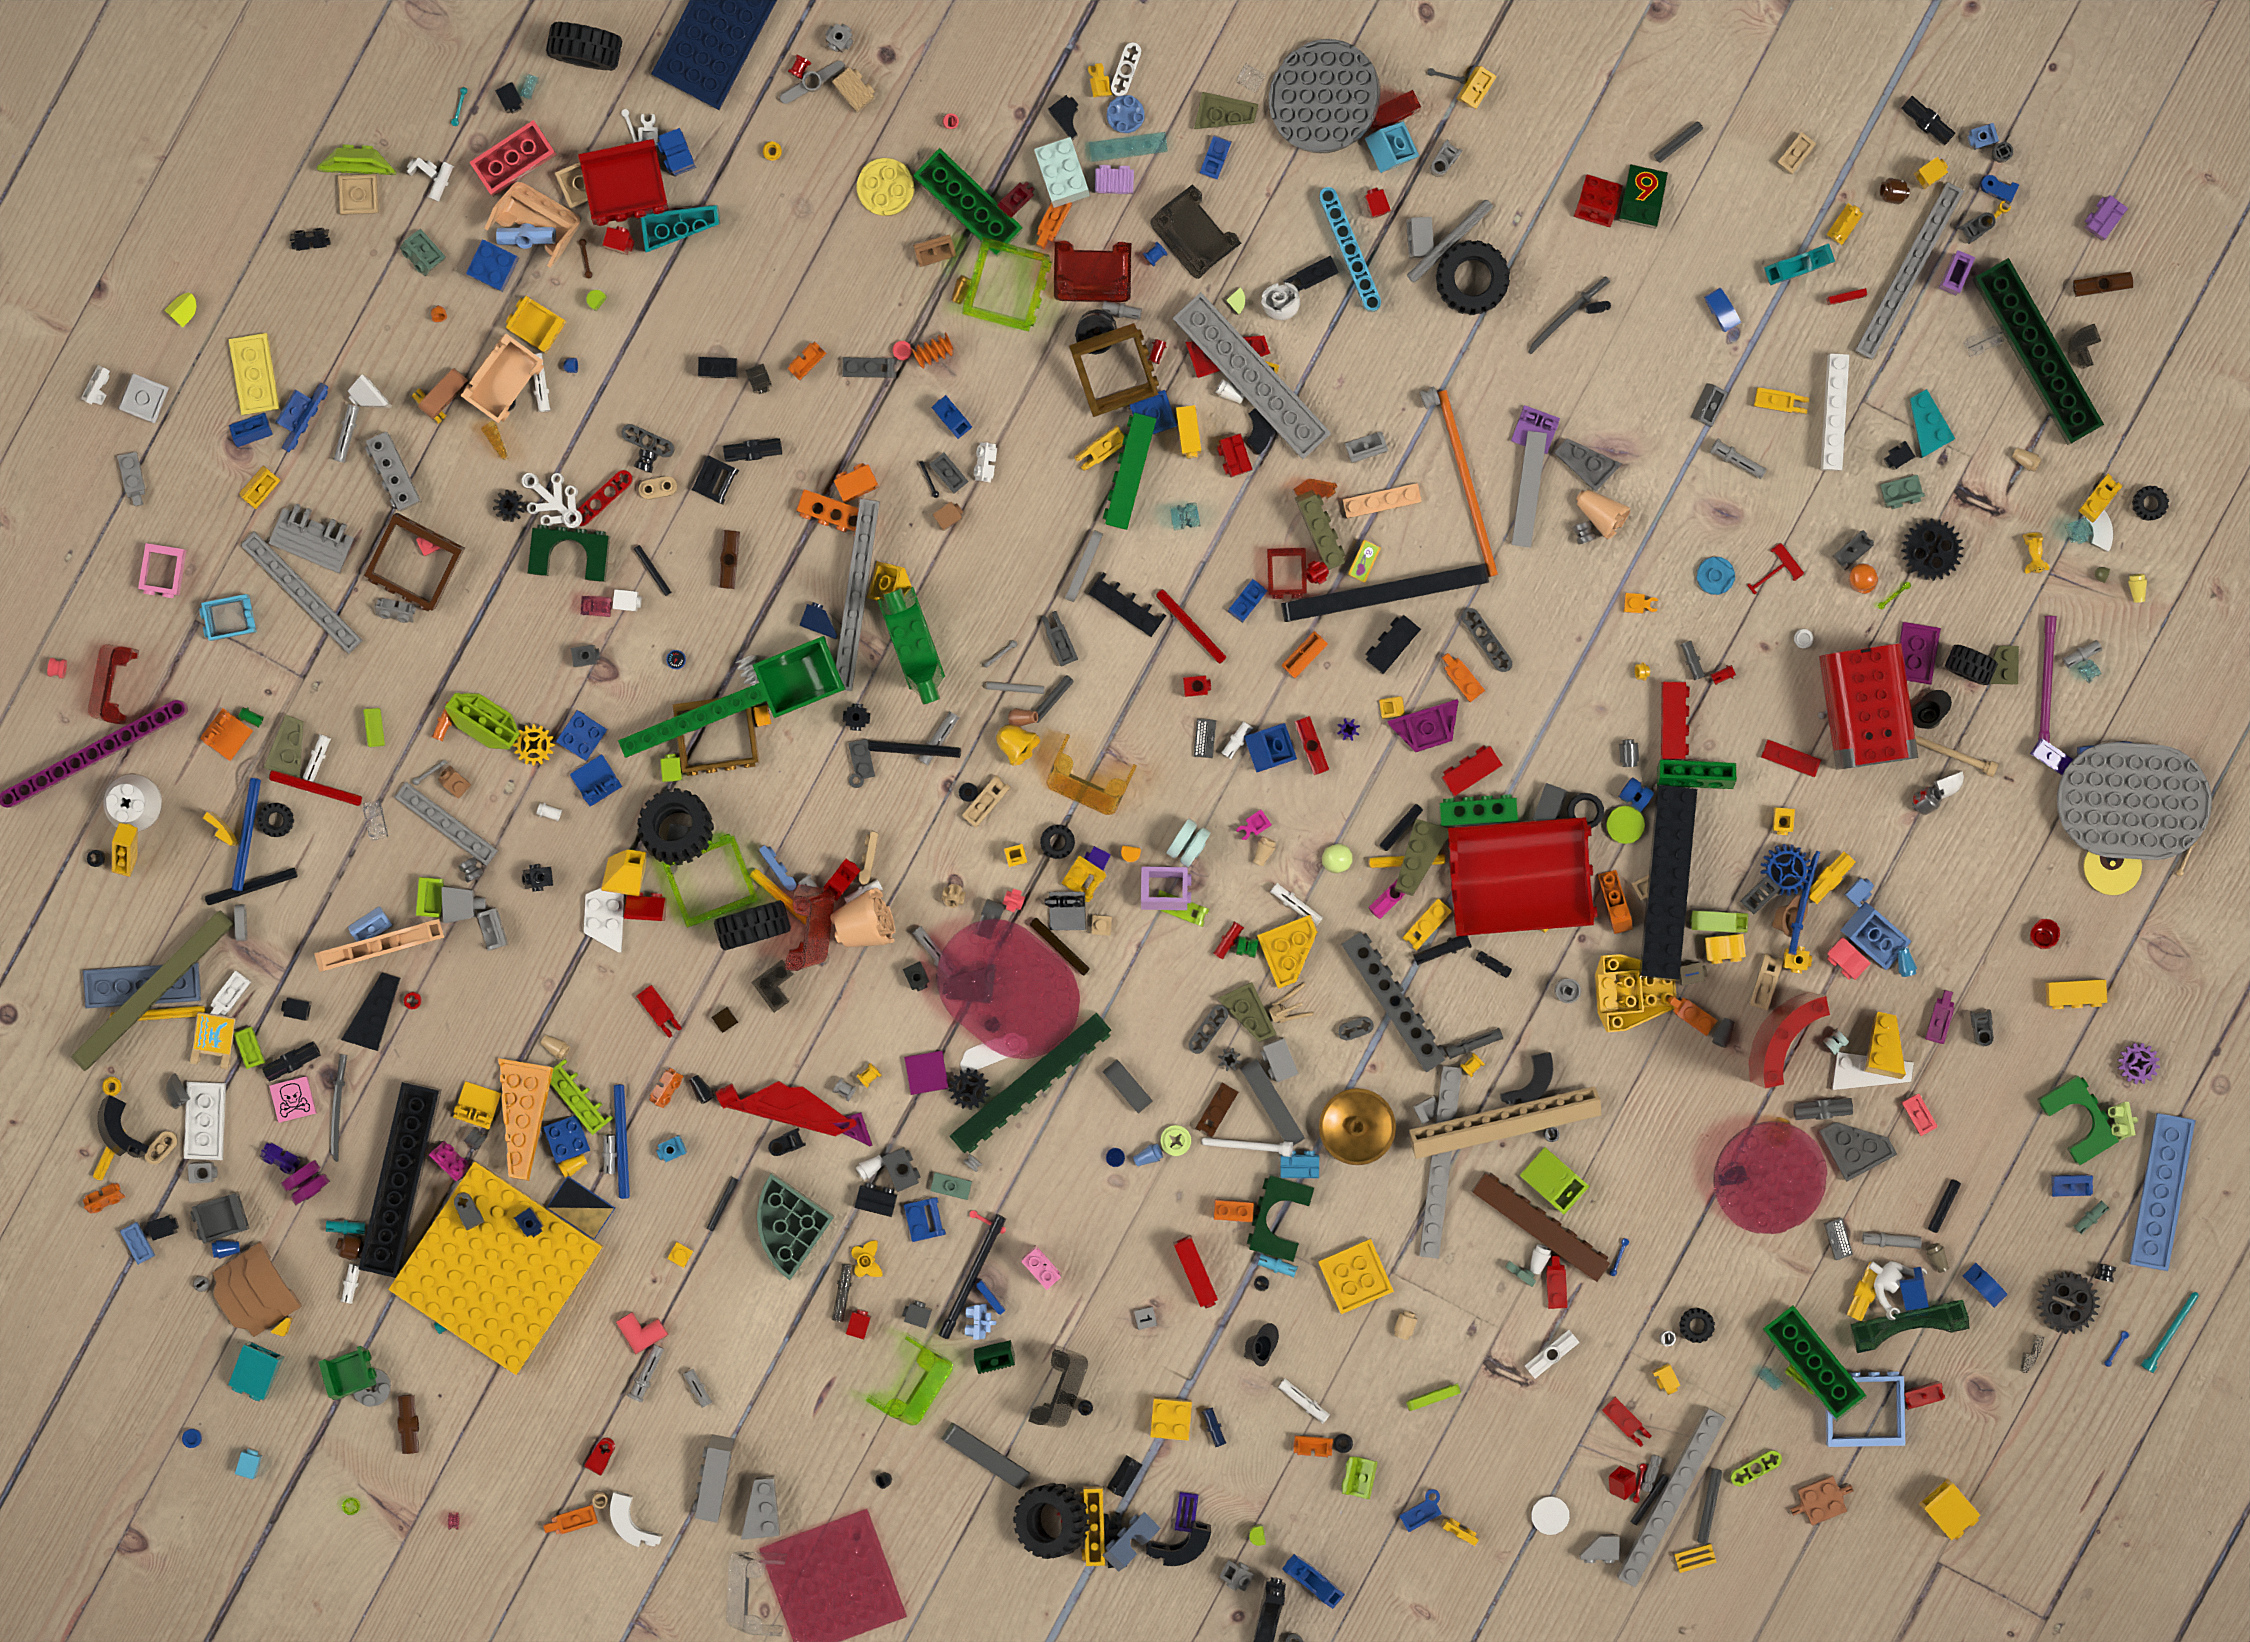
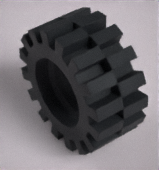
M2158 486L2143 487L2137 491L2133 497L2134 501H2132L2134 505L2133 510L2136 511V515L2147 521L2161 518L2169 508L2167 493H2164L2163 489L2158 488ZM2147 496H2154L2158 501L2157 508L2153 511L2147 510L2144 507L2143 502Z
M267 804L258 815L259 828L270 837L285 836L293 828L294 815L290 811L291 809L284 804ZM275 812L280 813L283 817V824L278 828L272 827L269 823L270 815Z
M1052 825L1042 833L1040 844L1047 856L1053 859H1062L1067 857L1074 849L1075 838L1071 830L1066 826ZM1055 834H1060L1065 838V845L1061 849H1054L1050 844V839Z
M1691 1308L1689 1311L1684 1312V1315L1680 1318L1679 1326L1680 1332L1688 1341L1702 1343L1703 1341L1706 1342L1709 1337H1712V1333L1715 1330V1322L1706 1310ZM1695 1318H1700L1704 1321V1329L1699 1333H1694L1690 1329V1322Z

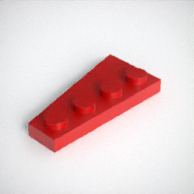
M1264 335L1243 337L1260 357L1270 354ZM1194 341L1185 342L1197 378L1220 371Z

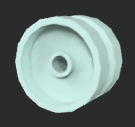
M1188 818L1166 852L1172 858H1176L1181 850H1184L1185 852L1180 859V863L1188 868L1193 860L1197 859L1211 834L1210 831L1203 827L1199 829L1195 836L1192 835L1197 827V823Z

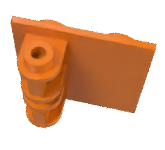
M222 708L200 739L231 761L253 730Z

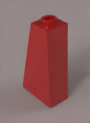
M1189 1235L1173 1242L1200 1307L1205 1306L1206 1309L1216 1305L1215 1301L1218 1300V1297L1192 1236Z

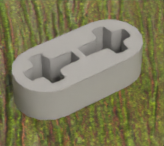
M235 905L236 941H247L246 905Z

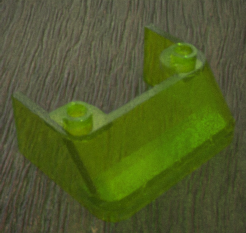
M908 1333L905 1340L921 1349L916 1361L921 1368L926 1370L906 1403L898 1398H893L885 1405L868 1395L866 1401L890 1417L914 1426L922 1420L952 1372L953 1364L950 1359Z

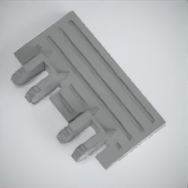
M295 505L291 516V511L283 508L268 544L340 573L354 540L353 537L346 535L344 542H341L347 524L343 523L340 526L336 539H333L330 536L336 525L335 519H331L328 527L311 520L307 528L306 525L312 512L311 509L308 508L304 512L303 519L298 524L295 523V520L300 512L301 505Z

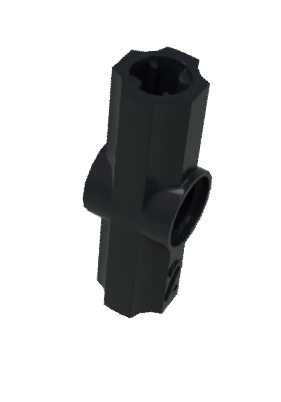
M1911 96L1901 107L1908 116L1916 121V125L1927 134L1930 133L1943 146L1955 135V132L1941 121L1940 116L1936 112L1926 108L1914 96Z
M780 438L762 441L757 439L743 441V443L724 445L723 452L725 462L752 461L763 459L762 457L782 455Z
M314 1041L309 1042L301 1048L291 1050L280 1056L279 1059L263 1066V1073L269 1082L321 1056L320 1050Z

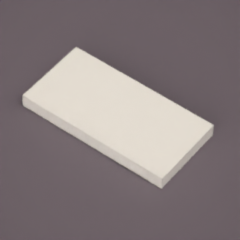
M187 1082L186 1092L190 1100L186 1102L184 1159L223 1160L226 1083Z

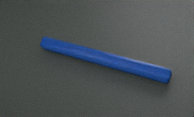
M251 778L249 782L232 882V890L235 891L243 890L261 780L258 778Z
M618 1084L614 1085L619 1198L627 1199L630 1197L625 1091L624 1085Z

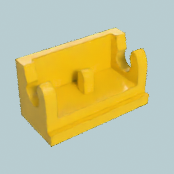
M1476 66L1456 99L1466 103L1470 108L1477 109L1497 76L1482 66Z

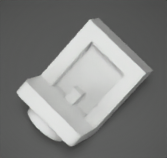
M419 157L417 160L413 159L407 166V173L411 176L418 168L422 169L432 179L438 175L435 171L437 167L429 160L425 163Z

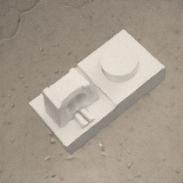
M98 365L80 399L91 405L92 403L102 405L107 395L99 389L107 383L110 371Z

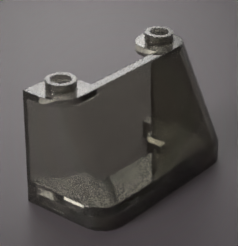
M1192 184L1163 206L1151 219L1150 224L1186 270L1194 278L1200 279L1242 243L1235 233L1227 231L1223 234L1200 206L1202 203V193Z
M1055 1345L1052 1352L1051 1365L1054 1369L1062 1372L1051 1404L1044 1402L1042 1406L1032 1408L1028 1422L1061 1428L1067 1424L1088 1368V1360L1082 1354Z

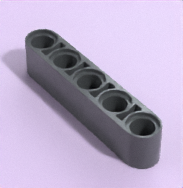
M1254 1059L1241 1067L1242 1073L1284 1141L1293 1142L1294 1146L1304 1140V1135L1258 1060Z
M951 1422L941 1438L944 1442L1019 1490L1030 1475L1029 1471L955 1423Z

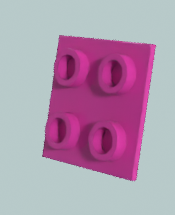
M445 1141L429 1154L455 1181L461 1179L471 1167L467 1160L455 1152L454 1148Z

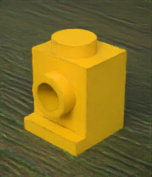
M1774 808L1772 831H1777V835L1788 836V832H1793L1795 809ZM1781 818L1786 820V824L1783 826L1779 823Z
M1023 844L1004 849L1009 867L1028 863Z
M1669 1363L1651 1371L1654 1376L1658 1375L1659 1378L1656 1379V1382L1660 1389L1664 1388L1667 1395L1678 1390L1677 1387L1680 1384Z

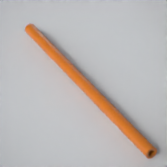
M1447 390L1437 392L1440 399L1483 558L1487 566L1488 576L1492 577L1498 575Z

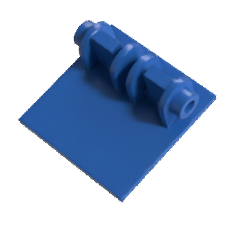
M576 710L556 742L587 761L608 729L581 711Z
M602 754L570 774L582 797L590 807L623 787Z
M576 1115L543 1127L555 1163L590 1151L580 1120Z

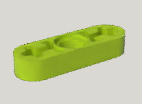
M1455 1383L1406 1401L1409 1411L1416 1410L1461 1393L1459 1384Z
M1769 1450L1733 1470L1730 1479L1735 1486L1742 1487L1777 1468L1782 1462V1456L1776 1450ZM1770 1454L1777 1455L1776 1463H1767L1768 1468L1765 1469V1465L1760 1460L1764 1458L1766 1462L1770 1459ZM1754 1463H1759L1762 1467L1761 1471L1757 1474L1751 1471V1466ZM1747 1467V1471L1752 1477L1749 1478L1746 1475L1742 1478V1482L1735 1481L1736 1474L1742 1475L1746 1473L1744 1469Z

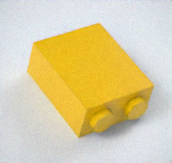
M1195 405L1177 407L1176 416L1182 456L1186 455V459L1196 458L1201 453Z

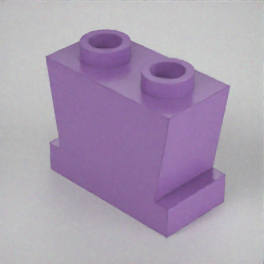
M1959 250L1953 253L1938 288L1955 296L1960 293L1975 257Z

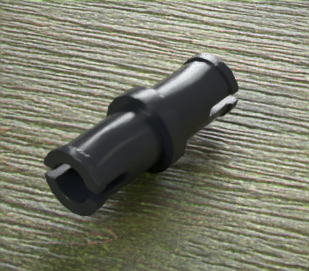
M1083 1400L1078 1405V1411L1081 1415L1087 1416L1092 1413L1093 1405L1089 1400ZM1088 1406L1089 1408L1085 1410L1082 1407Z

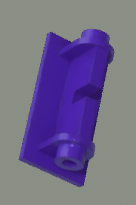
M267 1142L264 1150H261L260 1157H262V1160L270 1165H277L286 1174H294L296 1167L301 1162L298 1159L299 1157L286 1151L284 1156H281L283 1149Z

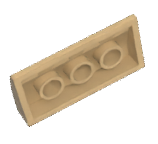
M580 162L555 172L570 208L588 201Z

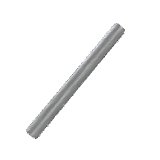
M1484 200L1407 274L1409 280L1416 282L1493 208L1491 202Z

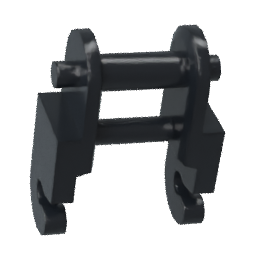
M1609 301L1590 303L1586 306L1585 311L1588 314L1602 313L1605 311V308L1606 310L1611 308V303Z

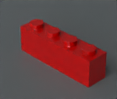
M1661 682V759H1686V755H1689V744H1686V736H1689V725H1686V717H1689V705H1686V698L1690 696V687L1686 686V682Z

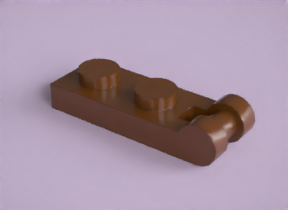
M1222 1082L1195 1129L1204 1131L1208 1137L1212 1138L1239 1092ZM1207 1119L1214 1122L1212 1127L1205 1124Z

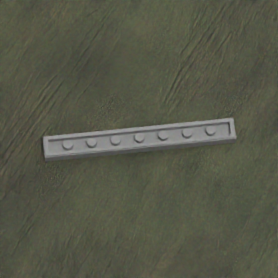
M255 531L241 544L348 654L363 641Z

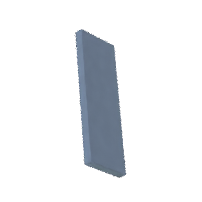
M199 962L195 963L155 1004L201 1001ZM163 965L83 970L85 1009L122 1006Z

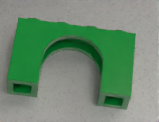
M2075 1075L2039 1097L2037 1101L2049 1117L2071 1104H2081L2090 1112L2092 1117L2090 1132L2083 1139L2067 1148L2075 1163L2080 1166L2118 1143L2119 1140L2117 1136L2112 1135V1127L2107 1123V1120H2109L2104 1110L2100 1111L2096 1105L2099 1103L2093 1093L2090 1095L2087 1087L2089 1086L2086 1080Z

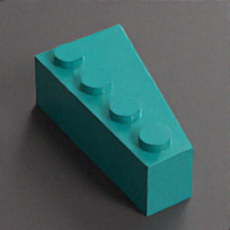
M718 205L671 210L661 214H646L645 217L641 218L645 253L721 224Z

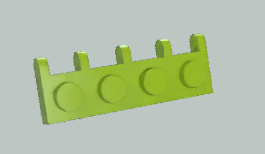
M564 1059L554 1067L550 1084L588 1131L594 1135L610 1122L613 1117L608 1116L606 1120L597 1110L602 1106V1103L599 1102L596 1106L591 1103L585 1095L590 1091L589 1087L584 1091L578 1087L573 1080L578 1074L575 1072L570 1076L562 1066L568 1061Z

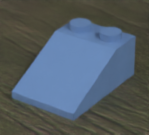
M1866 901L1840 930L1885 970L1898 958L1897 950L1907 947L1912 942Z

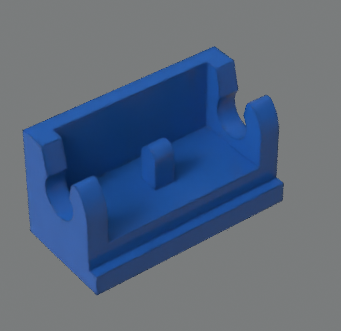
M2051 1175L2052 1197L2091 1196L2093 1194V1175Z

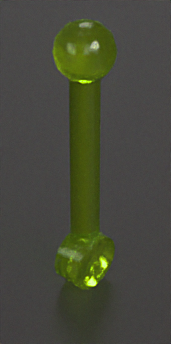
M1905 582L1903 587L1884 602H1880L1878 608L1884 609L1885 605L1905 589H1910V582Z

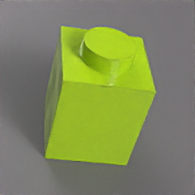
M676 754L665 755V759H661L662 782L682 781L683 774L680 757H676Z

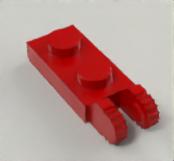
M650 985L636 996L656 1024L662 1028L669 1038L673 1035L664 1024L670 1019L678 1031L682 1029L674 1017V1013L653 985Z
M1616 1397L1602 1409L1640 1447L1644 1444L1633 1434L1638 1428L1646 1438L1650 1439L1652 1437L1642 1426V1423Z

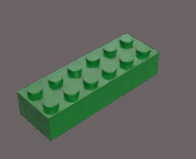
M941 148L913 175L915 180L996 257L1023 231V227L1013 217L1010 218L997 206L998 203Z
M1794 1305L1763 1328L1764 1333L1836 1422L1867 1398L1864 1391Z

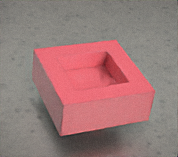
M421 537L416 538L424 556L441 549L439 546Z

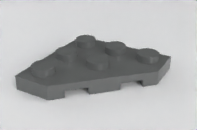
M1834 1122L1819 1130L1846 1182L1897 1155L1889 1138L1838 1122Z

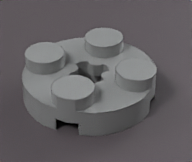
M374 1368L377 1374V1378H375L377 1383L375 1392L372 1390L368 1391L366 1388L353 1393L358 1402L371 1407L382 1404L389 1397L391 1381L383 1370Z

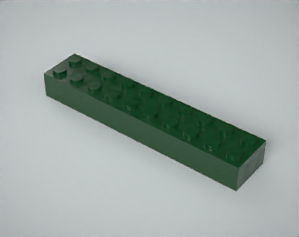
M2007 258L1972 279L2066 444H2072L2103 426L2102 419L2010 259Z

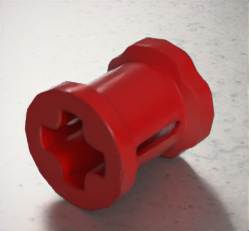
M796 55V61L787 72L802 80L806 68L812 63L802 56Z

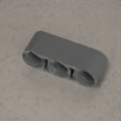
M1118 1059L1102 1071L1138 1114L1153 1102Z

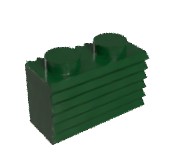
M1011 1340L974 1349L973 1358L978 1374L1007 1368V1366L1014 1367L1015 1352Z

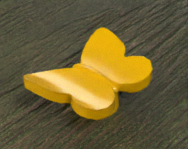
M877 1240L866 1243L863 1248L860 1246L852 1248L851 1254L857 1260V1265L854 1268L856 1276L863 1277L866 1273L871 1277L883 1276V1272L874 1258L878 1248Z

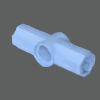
M524 223L520 228H497L496 241L499 245H518L521 248L528 249L533 244H555L556 230L553 227H534L532 224Z

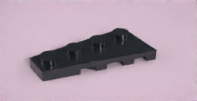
M384 972L381 973L342 1037V1041L379 1051L401 980L400 977Z

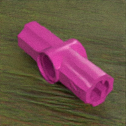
M1397 880L1368 907L1379 920L1405 895L1399 892V897L1396 899L1390 896V890L1396 887Z

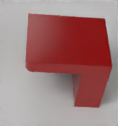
M1620 1465L1609 1475V1492L1626 1500L1636 1490L1635 1472Z

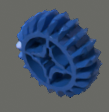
M1782 844L1781 851L1778 846H1775L1776 853L1769 850L1768 853L1771 857H1763L1768 862L1767 864L1761 863V866L1766 867V870H1761L1760 873L1768 875L1781 887L1779 895H1783L1784 890H1786V895L1790 896L1791 889L1794 894H1797L1798 890L1796 887L1804 890V886L1801 883H1809L1805 877L1812 876L1811 873H1807V870H1811L1812 866H1806V863H1809L1811 860L1803 859L1807 855L1806 852L1799 855L1800 847H1797L1794 852V845H1790L1787 850L1786 844ZM1782 854H1791L1790 859L1785 863L1775 860ZM1796 859L1801 864V875L1794 870ZM1772 865L1779 871L1777 881L1773 879L1771 874ZM1789 865V869H1791L1793 874L1786 873L1784 875L1780 866L1787 867ZM1789 876L1797 879V882L1790 886L1781 885Z

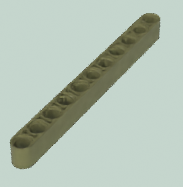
M221 910L213 915L71 1058L83 1071L88 1070L232 928L234 923Z

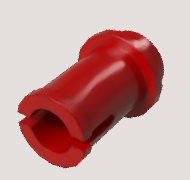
M1155 339V342H1152L1154 345L1148 361L1151 360L1153 363L1160 364L1164 348L1167 347L1165 346L1166 342Z
M1726 665V668L1711 674L1715 685L1729 678L1734 679L1733 677L1736 676L1732 665Z

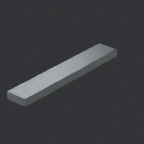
M1527 432L1512 545L1531 548L1547 433Z
M405 782L395 795L397 800L484 865L488 866L499 851L409 783Z

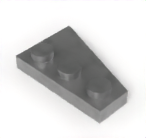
M1568 438L1554 452L1595 492L1622 465V463Z

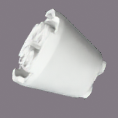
M134 774L125 775L113 781L106 790L103 801L104 811L109 821L115 827H118L119 823L131 824L137 827L138 831H143L152 826L158 819L161 811L162 797L158 787L150 779ZM130 799V800H131V802L129 803V806H130V807L128 808L126 805H127V803H128V800Z

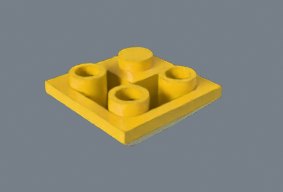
M627 849L608 857L601 891L639 896L646 869V852Z

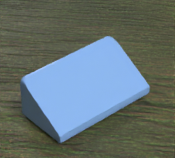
M379 906L348 926V929L358 942L376 937L390 928L392 924Z

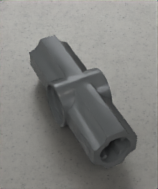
M1852 1098L1814 1100V1102L1793 1104L1795 1120L1830 1119L1833 1116L1853 1114Z

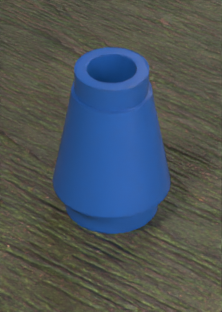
M216 1240V1242L212 1243L213 1258L221 1259L240 1253L239 1241Z

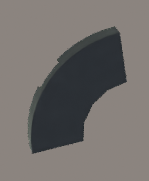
M1254 408L1248 413L1252 420L1253 430L1247 442L1260 455L1269 443L1272 426Z

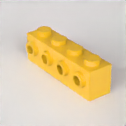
M1103 1486L1084 1487V1492H1080V1496L1082 1497V1503L1087 1505L1085 1510L1086 1514H1089L1090 1517L1087 1520V1524L1090 1526L1089 1531L1085 1532L1087 1534L1085 1541H1082L1085 1542V1549H1082V1561H1086V1566H1105V1558L1102 1556L1105 1553Z

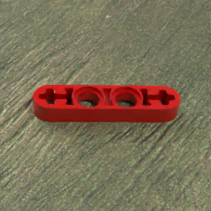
M621 470L616 473L577 509L583 515L586 512L584 508L587 506L588 510L594 513L592 516L588 513L585 516L586 521L581 522L579 526L588 525L632 484L633 476L630 472ZM621 474L624 476L628 474L627 480L629 482H622L619 485L622 489L619 491L612 482L615 480L618 483L621 480L619 477ZM609 486L615 489L613 497L605 495L604 491ZM594 499H598L601 502V507L598 510H593L590 506Z

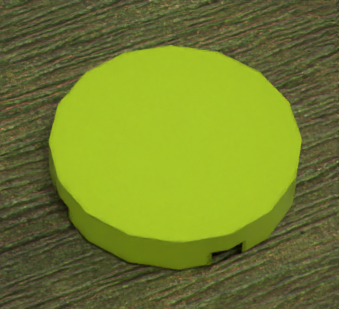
M1621 806L1610 813L1606 827L1608 834L1613 840L1618 843L1628 844L1635 842L1641 837L1644 832L1645 822L1642 814L1635 808Z

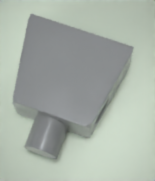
M442 887L443 923L476 917L475 909H486V898H475L474 890Z

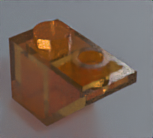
M1309 478L1295 487L1293 492L1296 496L1312 490L1316 495L1319 494L1321 498L1325 496L1328 499L1336 493L1334 489L1338 486L1336 483Z

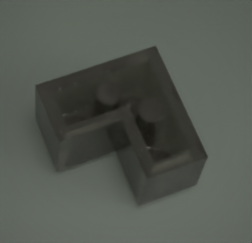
M782 959L751 982L774 1013L790 1002V999L779 985L792 977L794 972L785 960Z

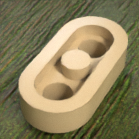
M666 476L643 481L639 486V493L645 499H656L673 495L677 491L678 486L675 479ZM667 482L671 484L668 490L664 488V484ZM647 486L652 487V491L650 493L645 492V488Z
M172 1131L161 1133L149 1146L145 1154L146 1161L153 1165L161 1163L177 1146V1135ZM167 1137L172 1139L171 1144L165 1142ZM153 1151L158 1152L159 1156L157 1158L152 1156Z

